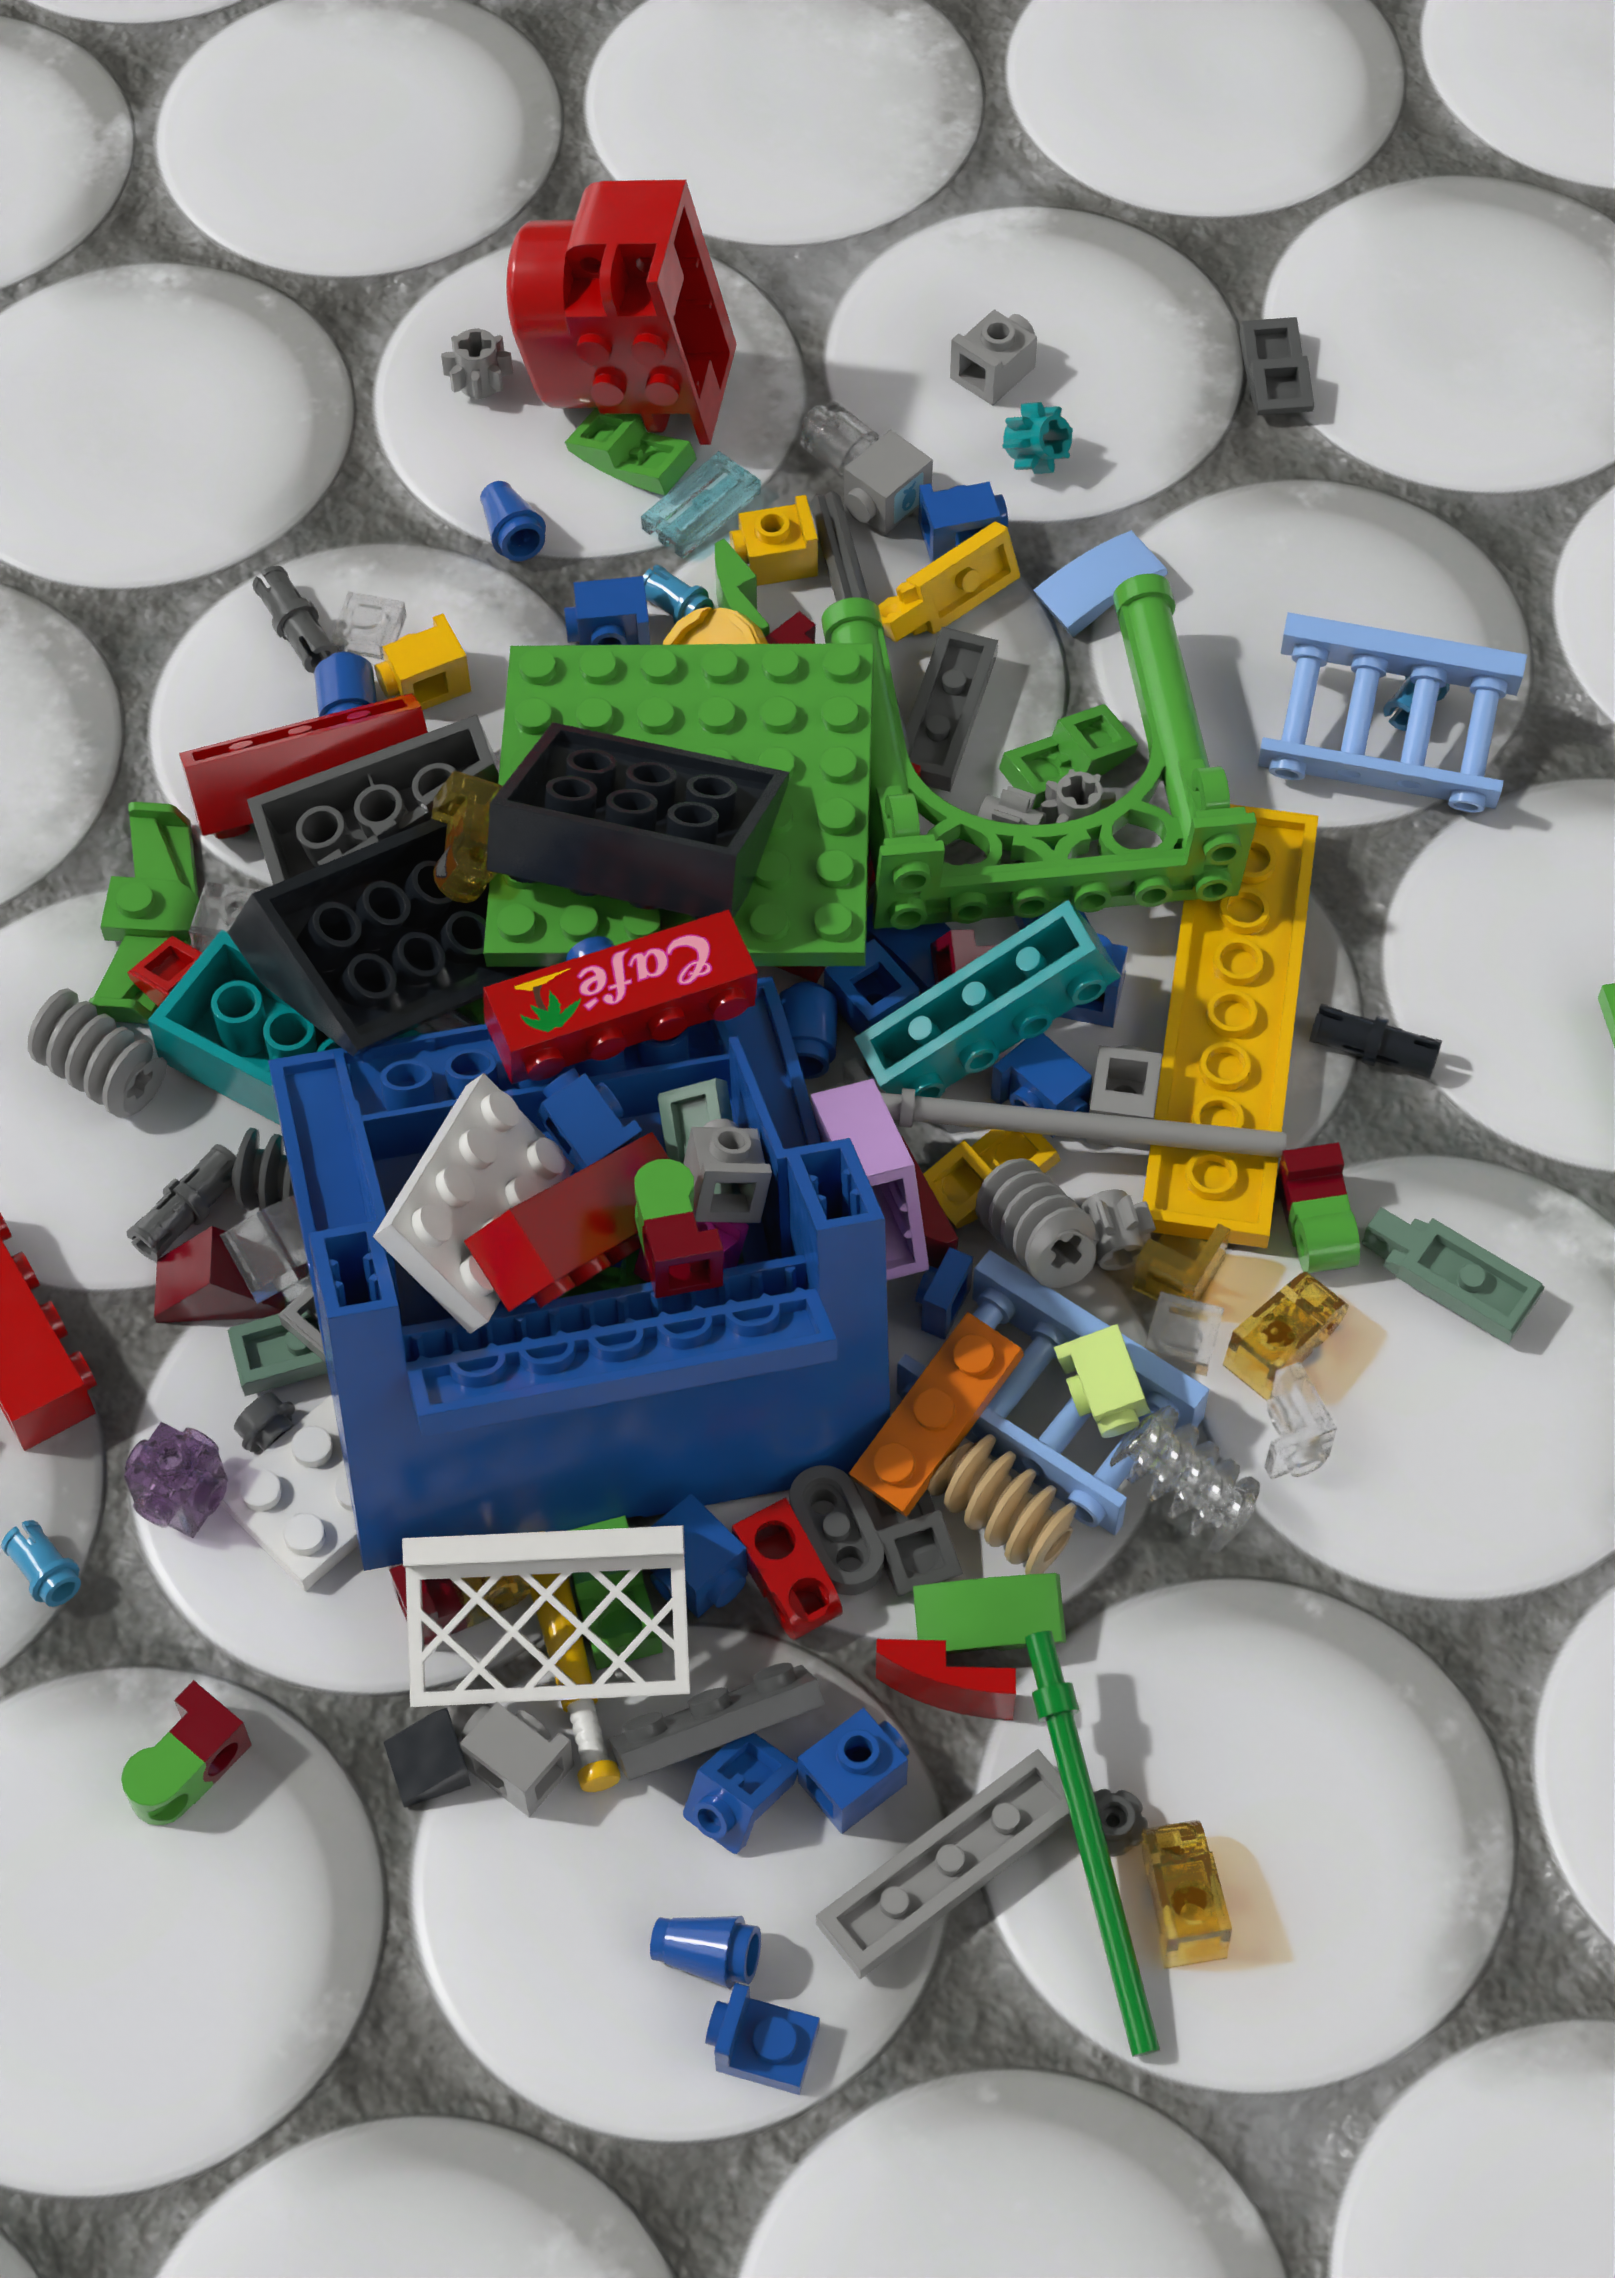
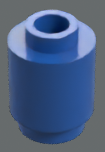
M337 652L325 658L316 666L314 678L319 717L377 702L373 666L366 658L351 652Z
M799 982L783 990L779 994V998L788 1022L804 1079H814L825 1075L829 1070V1064L836 1057L838 999L820 984Z

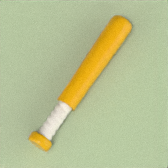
M561 1573L533 1574L532 1576L547 1589ZM568 1577L553 1595L577 1617ZM528 1584L534 1603L541 1595ZM546 1601L536 1614L550 1659L577 1628ZM581 1635L555 1665L576 1684H593ZM555 1677L557 1685H564L558 1678ZM598 1699L561 1700L563 1710L570 1713V1721L573 1724V1732L576 1735L575 1741L581 1756L583 1767L577 1774L581 1789L585 1792H598L613 1787L620 1781L621 1776L617 1763L608 1759L607 1750L604 1746V1739L601 1735L602 1732L598 1724L599 1720L595 1708Z

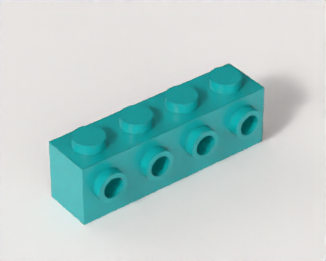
M1067 900L854 1037L878 1085L886 1093L901 1094L902 1088L915 1089V1096L940 1098L946 1088L970 1073H977L987 1069L996 1062L999 1054L1021 1040L1030 1039L1045 1032L1051 1026L1054 1019L1076 1005L1086 1004L1097 999L1104 993L1106 987L1119 979L1121 975L1094 928L1073 904Z

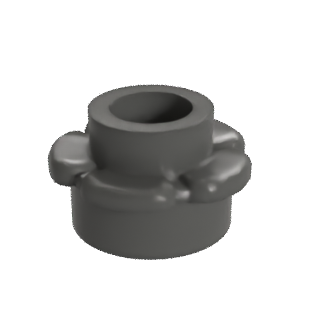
M266 1393L254 1400L244 1409L234 1424V1430L243 1439L242 1447L251 1453L257 1452L260 1449L265 1451L294 1426L291 1422L292 1415L295 1412L294 1404L290 1401L282 1403L274 1393Z
M1108 1789L1095 1791L1094 1796L1110 1857L1124 1855L1134 1846L1140 1845L1146 1836L1148 1821L1145 1817H1142L1143 1805L1139 1799L1125 1790H1119L1116 1793H1111ZM1109 1816H1116L1120 1823L1115 1827H1111L1107 1824L1106 1819Z

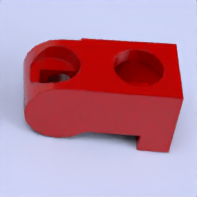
M786 1497L732 1525V1534L746 1547L748 1572L763 1597H767L783 1630L793 1641L843 1614L837 1591Z

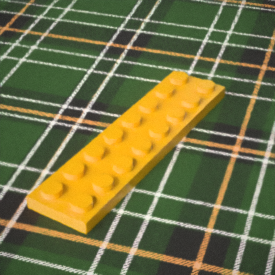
M1230 804V808L1245 807L1246 813L1254 812L1257 824L1238 896H1229L1217 901L1196 899L1183 902L1154 1119L1282 1132L1318 816ZM1150 1145L1142 1202H1147L1156 1230L1152 1232L1267 1248L1270 1237L1279 1157Z

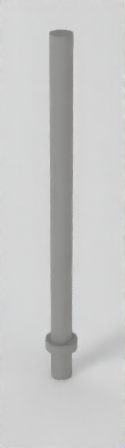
M902 1088L901 1094L880 1092L892 1119L899 1120V1127L912 1128V1122H923L1281 1158L1282 1151L1286 1150L1287 1145L1286 1132L915 1096V1089Z

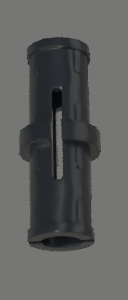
M1323 1003L1319 1007L1309 1042L1337 1048L1363 1057L1362 1063L1375 1066L1376 1062L1407 1070L1428 1079L1432 1076L1442 1045V1040L1418 1035L1388 1025L1389 1019L1377 1016L1375 1020L1362 1016L1359 1017Z

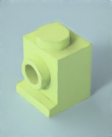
M1118 1324L1054 1347L1065 1374L1074 1371L1078 1373V1375L1067 1378L1066 1381L1079 1416L1092 1413L1101 1437L1109 1438L1129 1432L1140 1424L1138 1417L1151 1413Z

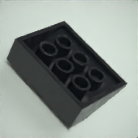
M552 722L490 802L487 871L508 875L511 879L521 883L542 882L568 888L571 892L580 896L601 895L624 900L640 909L654 910L660 908L688 914L695 920L729 909L734 919L751 889L786 792L790 772Z
M449 812L252 893L227 932L265 987L353 1057L484 997L483 987L546 968L486 966L483 952L490 872L487 871L486 866L463 833L452 846L453 857L457 867L441 888H439L435 881L434 869L438 860L445 852L447 835L450 834L453 824L455 831L457 827Z

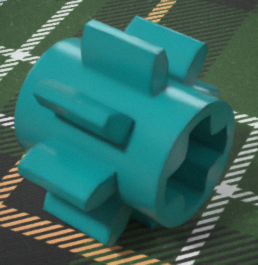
M1042 402L1021 404L1022 417L1006 418L1007 426L1004 431L1002 447L1015 460L1014 469H1032L1034 474L1053 473L1055 470L1054 459H1069L1070 453L1068 451L1072 444L1073 428L1070 427L1066 419L1061 417L1062 408L1060 406L1044 407Z

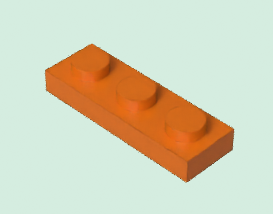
M967 1311L848 1473L852 1480L907 1517L927 1490L930 1479L956 1450L1024 1357L1022 1348Z

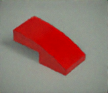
M876 1640V1679L890 1688L914 1700L939 1709L988 1719L1013 1720L1016 1699V1668L946 1666V1640Z

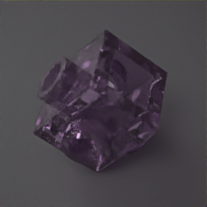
M160 1422L149 1440L143 1439L136 1444L126 1462L124 1478L133 1498V1508L135 1511L154 1525L163 1528L169 1526L194 1538L207 1517L213 1514L219 1507L227 1490L228 1478L218 1452L219 1447L207 1435L196 1429L187 1427L181 1432Z

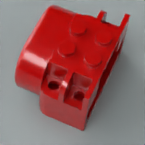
M687 180L595 182L585 188L575 220H534L524 224L517 232L509 254L506 278L507 307L515 341L539 399L551 408H598L600 414H641L644 425L650 433L664 432L670 414H690L699 444L711 445L737 343Z

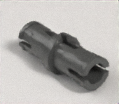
M270 566L261 571L270 588H267L262 579L256 576L252 584L253 590L262 599L273 616L272 626L277 635L290 642L301 659L303 667L308 672L314 673L316 666L325 659L321 651H324L329 657L337 653L338 649L318 623L319 615L317 609L311 601L308 602L307 599L301 597L289 579L286 570L281 566Z
M216 1144L180 1181L173 1179L163 1188L164 1196L156 1205L126 1231L127 1237L133 1240L131 1242L133 1246L148 1259L156 1261L193 1223L194 1225H200L209 1216L208 1208L228 1187L232 1186V1172L236 1156L226 1147Z

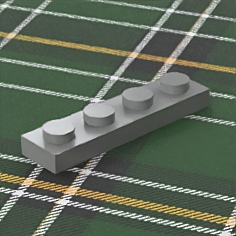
M1039 1749L1035 1750L816 1915V1925L859 1979H862L1071 1820L1059 1772Z

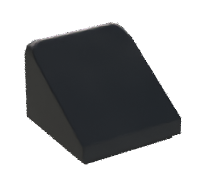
M447 1708L432 1712L384 1741L404 1808L471 1786L467 1767Z

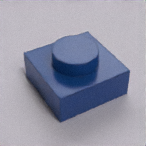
M949 1247L939 1268L929 1266V1270L925 1271L915 1297V1302L922 1304V1331L941 1339H946L971 1289L973 1256Z

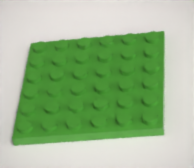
M873 643L510 646L498 792L552 722L790 772L789 783L751 889L733 920L755 966H866L874 678ZM490 872L483 954L487 967H549L565 962L570 949L580 941L590 937H606L612 940L614 945H618L694 921L695 919L688 914L660 908L654 910L640 909L634 907L628 901L601 895L580 896L574 894L568 888L542 882L521 883L511 879L508 875Z

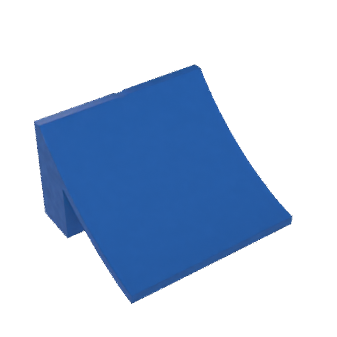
M772 976L757 978L755 1006L748 1007L735 1018L725 1021L708 1020L687 1027L681 1034L668 1040L658 1041L650 1039L626 1047L618 1055L606 1060L589 1059L564 1067L558 1074L545 1080L535 1081L527 1079L511 1084L486 1024L391 1039L354 1057L343 1048L268 1060L364 1571L403 1564L402 1538L568 1531L624 1515L626 1518L668 1513L690 1493L706 1506L790 1490L795 1478L804 1470L814 1466H833L848 1475L890 1418L885 1217L851 1139L846 1138L821 1143L797 1052ZM575 1068L580 1076L586 1073L594 1086L602 1082L611 1090L623 1109L624 1115L619 1120L624 1127L633 1120H636L643 1130L639 1138L653 1132L665 1152L666 1147L658 1103L659 1093L715 1078L727 1081L733 1122L738 1128L758 1129L765 1164H770L772 1176L761 1222L747 1223L749 1228L742 1248L744 1263L737 1264V1267L723 1269L722 1287L655 1299L652 1284L648 1282L559 1298L541 1309L537 1303L520 1305L508 1312L507 1308L494 1311L489 1322L470 1334L373 1238L465 1086L483 1073L501 1091L507 1093L515 1101L520 1111L547 1138L554 1141L536 1116L541 1103L547 1099L542 1090L556 1078ZM575 1168L572 1170L570 1176L577 1173ZM622 1261L610 1267L620 1268Z

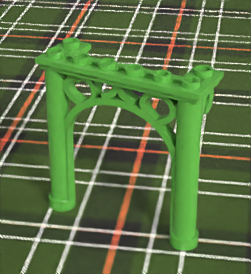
M1157 574L1136 575L1123 581L1113 594V602L1148 742L1149 763L1146 770L1135 786L1110 806L1079 819L1054 824L1022 825L985 819L965 812L935 794L918 776L907 753L879 607L869 599L852 597L839 600L824 611L821 622L826 644L873 643L874 649L869 846L876 878L872 913L874 929L891 927L912 929L923 924L945 922L970 924L982 919L1011 916L1034 918L1050 912L1067 900L1077 910L1091 913L1109 907L1131 905L1155 907L1165 902L1196 899L1217 901L1229 896H1238L1257 821L1255 813H1246L1245 807L1230 808L1229 787L1225 771L1221 766L1210 767L1172 617L1176 608L1170 582L1165 577ZM1160 781H1163L1171 815L1164 809L1149 804ZM918 813L935 825L926 835H920ZM1128 823L1155 832L1161 838L1162 843L1152 848L1128 849L1117 843L1113 835ZM960 838L979 847L985 852L987 858L975 864L951 865L944 862V846ZM1099 839L1097 851L1100 856L1075 858L1078 855L1088 853L1090 842ZM1002 850L1011 851L1010 860H1018L1025 863L1000 865Z

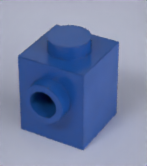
M690 1493L651 1527L684 1526L687 1608L699 1618L711 1606L723 1607L740 1593L746 1583V1576H748L746 1547ZM671 1568L649 1569L652 1572L650 1579L662 1597L669 1602L672 1598Z
M863 1707L797 1757L798 1783L838 1831L843 1834L907 1785L908 1759L906 1756L909 1755V1749L902 1736L889 1722L884 1720L878 1725Z

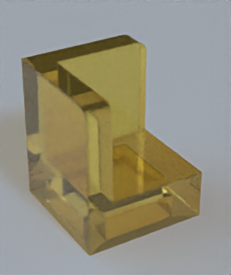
M1218 1223L1207 1242L1197 1238L1162 1234L1158 1242L1149 1238L1137 1257L1132 1289L1191 1317L1225 1259L1231 1229Z

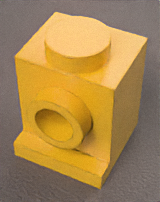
M806 495L795 496V504L738 513L739 530L729 532L730 545L756 575L757 586L818 576V538Z
M443 613L432 617L434 627L419 633L405 635L395 642L382 646L385 661L375 664L374 669L386 698L413 693L422 706V710L471 692L467 656Z

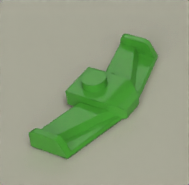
M130 802L128 804L135 877L111 876L100 926L104 940L122 942L94 997L90 998L89 1002L96 1006L98 1015L105 1013L115 1019V1022L148 1024V1019L158 1006L130 980L127 972L171 936L190 945L192 940L199 935L203 905L198 897L191 821L176 806L171 804Z

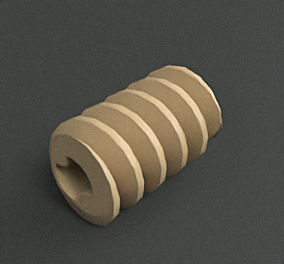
M992 1434L986 1435L975 1444L968 1442L957 1448L941 1464L930 1479L927 1488L928 1493L933 1496L945 1493L944 1505L952 1513H959L965 1510L964 1522L971 1530H979L986 1527L984 1538L991 1547H1000L1006 1544L1004 1555L1008 1562L1018 1565L1027 1561L1026 1575L1043 1574L1067 1545L1073 1531L1070 1524L1076 1513L1077 1506L1071 1502L1055 1513L1049 1509L1057 1489L1050 1485L1036 1495L1029 1492L1036 1477V1471L1032 1468L1025 1470L1015 1478L1010 1476L1009 1473L1015 1462L1016 1455L1009 1451L995 1461L990 1459L989 1455L996 1442V1438Z

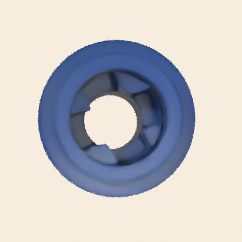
M495 481L488 484L481 492L480 501L483 505L493 548L498 554L512 561H525L534 557L540 552L545 543L546 525L544 519L512 489L509 483Z
M743 1916L683 1917L672 1919L659 1917L651 1935L650 1956L653 1961L664 1962L666 1965L731 1989L736 1982L750 1984L752 1982L760 1957L761 1931L758 1926L745 1924Z

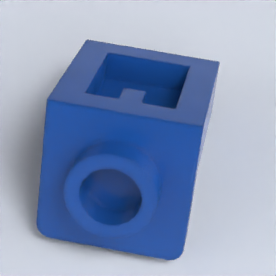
M756 1733L728 1742L697 1770L683 1810V1816L705 1836L712 1838L731 1853L737 1854L746 1846L755 1821L794 1785L798 1775V1763Z
M735 1983L729 2003L717 2001L714 2006L707 2029L705 2044L715 2046L714 2055L717 2072L800 2095L820 2028V2018L750 1998L749 1986Z

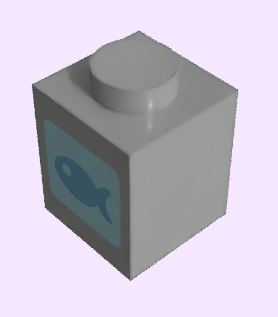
M890 429L844 467V506L856 520L870 524L886 536L919 508V485L931 483L932 486L933 459Z

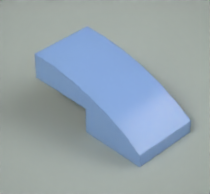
M1131 530L1082 554L1046 579L1033 591L1072 637H1075L1114 604V591L1123 581L1140 574H1157L1164 577L1168 574V571Z

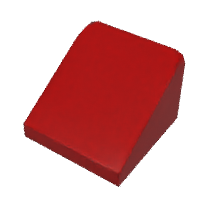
M171 936L127 973L130 980L159 1007L202 952Z

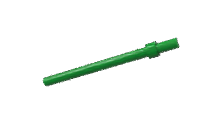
M1052 1631L1036 1632L1026 1636L1025 1641L1038 1690L1032 1692L1039 1722L1047 1723L1132 2057L1151 2054L1160 2051L1074 1719V1715L1079 1713L1080 1710L1073 1683L1065 1682Z

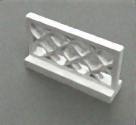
M683 1525L402 1538L403 1567L406 1569L410 1707L690 1694ZM671 1568L672 1598L651 1619L622 1590L642 1569ZM630 1570L617 1585L612 1583L601 1572ZM576 1572L591 1573L610 1591L584 1622L553 1595L572 1573ZM561 1573L547 1589L532 1576L533 1574ZM520 1575L541 1596L512 1625L483 1597L503 1576ZM468 1577H490L478 1591L474 1590L463 1579ZM450 1578L471 1598L445 1628L441 1627L423 1610L422 1580ZM616 1597L647 1625L620 1656L589 1629L592 1623ZM546 1601L577 1628L550 1659L520 1632V1629ZM477 1604L507 1631L480 1662L450 1635ZM671 1610L673 1611L674 1639L658 1625ZM423 1622L437 1634L425 1649ZM652 1631L674 1650L675 1680L646 1681L625 1662ZM582 1634L613 1661L610 1667L594 1684H576L555 1665ZM512 1638L517 1640L544 1665L524 1687L507 1688L486 1668ZM444 1641L473 1670L455 1690L426 1691L425 1661ZM618 1668L634 1681L605 1683ZM549 1671L564 1684L536 1686ZM479 1674L494 1687L488 1689H467Z

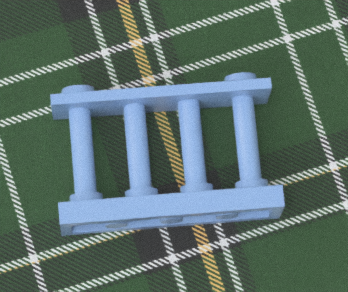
M1288 612L1281 654L1292 656V660L1296 662L1282 739L1276 740L1263 737L1258 766L1267 767L1272 775L1288 780H1301L1305 778L1306 774L1449 800L1448 805L1464 812L1476 813L1484 811L1485 807L1496 808L1504 780L1487 778L1484 775L1498 701L1504 698L1506 694L1517 696L1524 675L1527 654ZM1327 662L1351 666V671L1356 673L1341 751L1305 745L1320 667L1326 666ZM1387 673L1408 676L1410 681L1415 684L1400 762L1365 756L1379 678L1386 676ZM1446 683L1470 687V692L1475 695L1460 773L1424 766L1439 688L1445 687Z
M989 1250L974 1268L972 1299L977 1302L979 1307L972 1315L993 1329L999 1323L1007 1324L1009 1322L1031 1336L1032 1343L1024 1351V1357L965 1438L975 1444L986 1435L992 1434L996 1438L995 1445L990 1453L992 1456L998 1459L1006 1452L1012 1451L1016 1455L1012 1469L1021 1474L1025 1470L1032 1468L1036 1471L1033 1483L1043 1489L1050 1485L1057 1489L1055 1497L1063 1501L1065 1506L1071 1502L1077 1506L1074 1517L1078 1521L1090 1527H1097L1099 1525L1113 1535H1116L1123 1525L1127 1497L1116 1490L1163 1428L1171 1429L1173 1427L1187 1437L1191 1436L1204 1419L1209 1388L1122 1334L1151 1413L1138 1417L1140 1424L1133 1430L1126 1432L1094 1475L1085 1471L1061 1455L1092 1414L1080 1417L1072 1396L1039 1439L1011 1423L1006 1417L1053 1358H1057L1054 1350L1055 1346L1110 1326L1051 1288L1041 1285L1034 1277ZM907 1354L897 1364V1394L900 1395L901 1400L904 1399L926 1369L924 1365Z

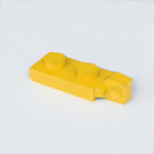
M994 521L907 578L906 582L901 583L896 588L898 596L888 597L878 605L884 636L896 643L910 633L918 635L928 631L934 635L941 630V627L948 626L1019 579L1020 571L1008 527Z

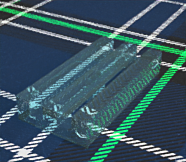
M718 451L641 516L642 530L649 535L655 531L658 534V541L666 547L673 544L675 546V554L684 559L761 494V480ZM723 473H727V474H728L724 479H722V480H721L718 484H716L712 489H710V490L706 489L710 484H712V483H713L717 478H719ZM692 500V505L671 523L668 522L673 515Z

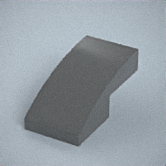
M1297 317L1242 321L1239 330L1249 390L1257 416L1313 412L1314 399L1308 357L1302 356Z
M852 1480L874 1524L879 1539L882 1541L884 1568L898 1597L913 1592V1586L940 1583L963 1574L941 1510H935L928 1489L908 1516L905 1517Z

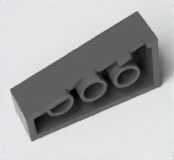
M474 715L247 799L273 885L449 812L452 816L490 804L494 798L499 781V766L479 717Z

